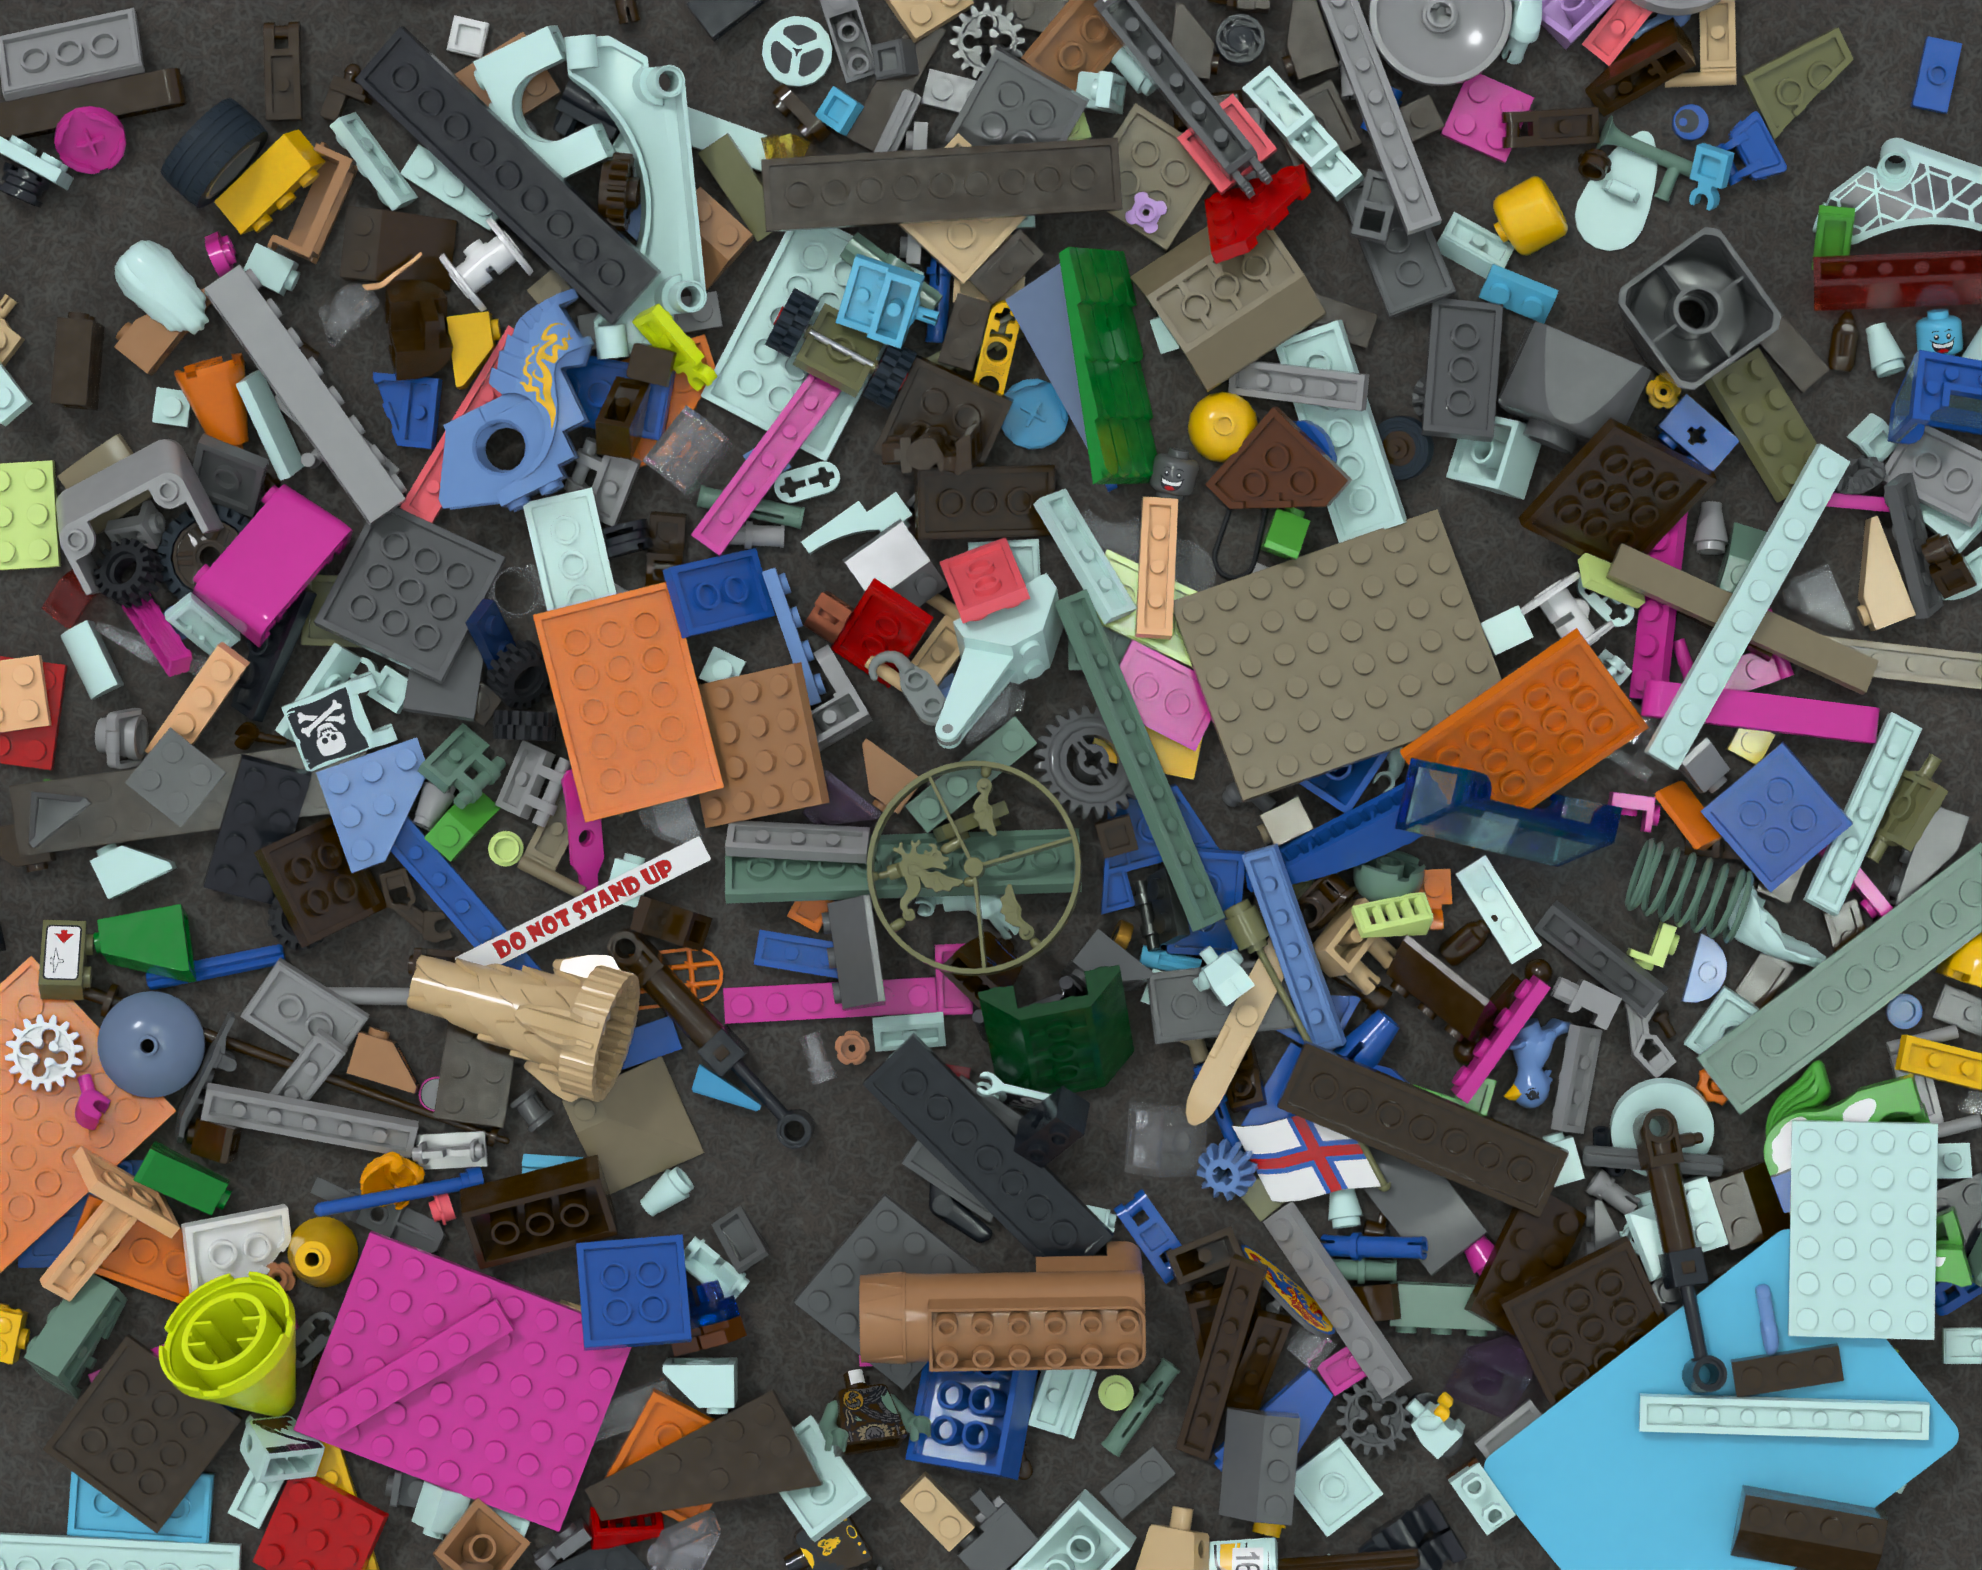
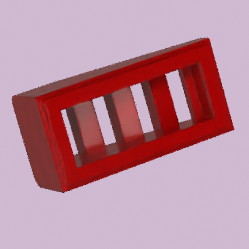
M590 1507L589 1529L592 1536V1550L607 1549L664 1536L665 1531L661 1512L601 1521L595 1508ZM650 1516L652 1526H645L644 1517ZM636 1519L637 1526L631 1527L630 1521ZM622 1523V1527L616 1528V1524Z

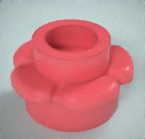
M448 1193L433 1196L435 1200L428 1202L434 1222L441 1220L445 1226L447 1225L446 1222L456 1219Z

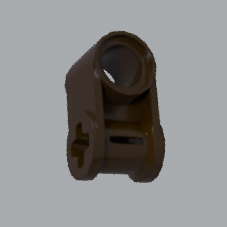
M1337 873L1315 879L1312 886L1297 900L1302 915L1305 908L1309 905H1314L1317 909L1316 919L1312 923L1307 924L1305 922L1307 930L1317 931L1325 927L1339 911L1344 909L1356 897L1358 889L1355 886L1350 887Z

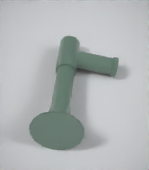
M1611 115L1608 118L1600 134V143H1597L1596 149H1600L1605 145H1615L1666 167V173L1654 197L1669 203V197L1679 174L1690 178L1693 162L1623 133L1615 126L1613 116Z

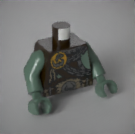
M861 1369L851 1370L843 1375L846 1389L837 1391L833 1400L826 1405L819 1423V1429L826 1441L824 1449L825 1451H831L833 1445L835 1457L899 1448L907 1432L910 1433V1440L912 1442L919 1440V1433H924L927 1437H931V1420L928 1417L913 1414L894 1394H890L885 1384L867 1386L864 1371Z

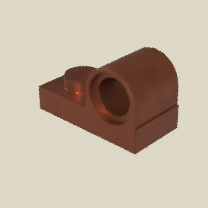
M823 591L816 600L815 607L803 626L833 645L855 608L829 591Z

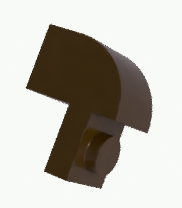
M641 895L638 905L633 912L630 929L702 952L713 918Z

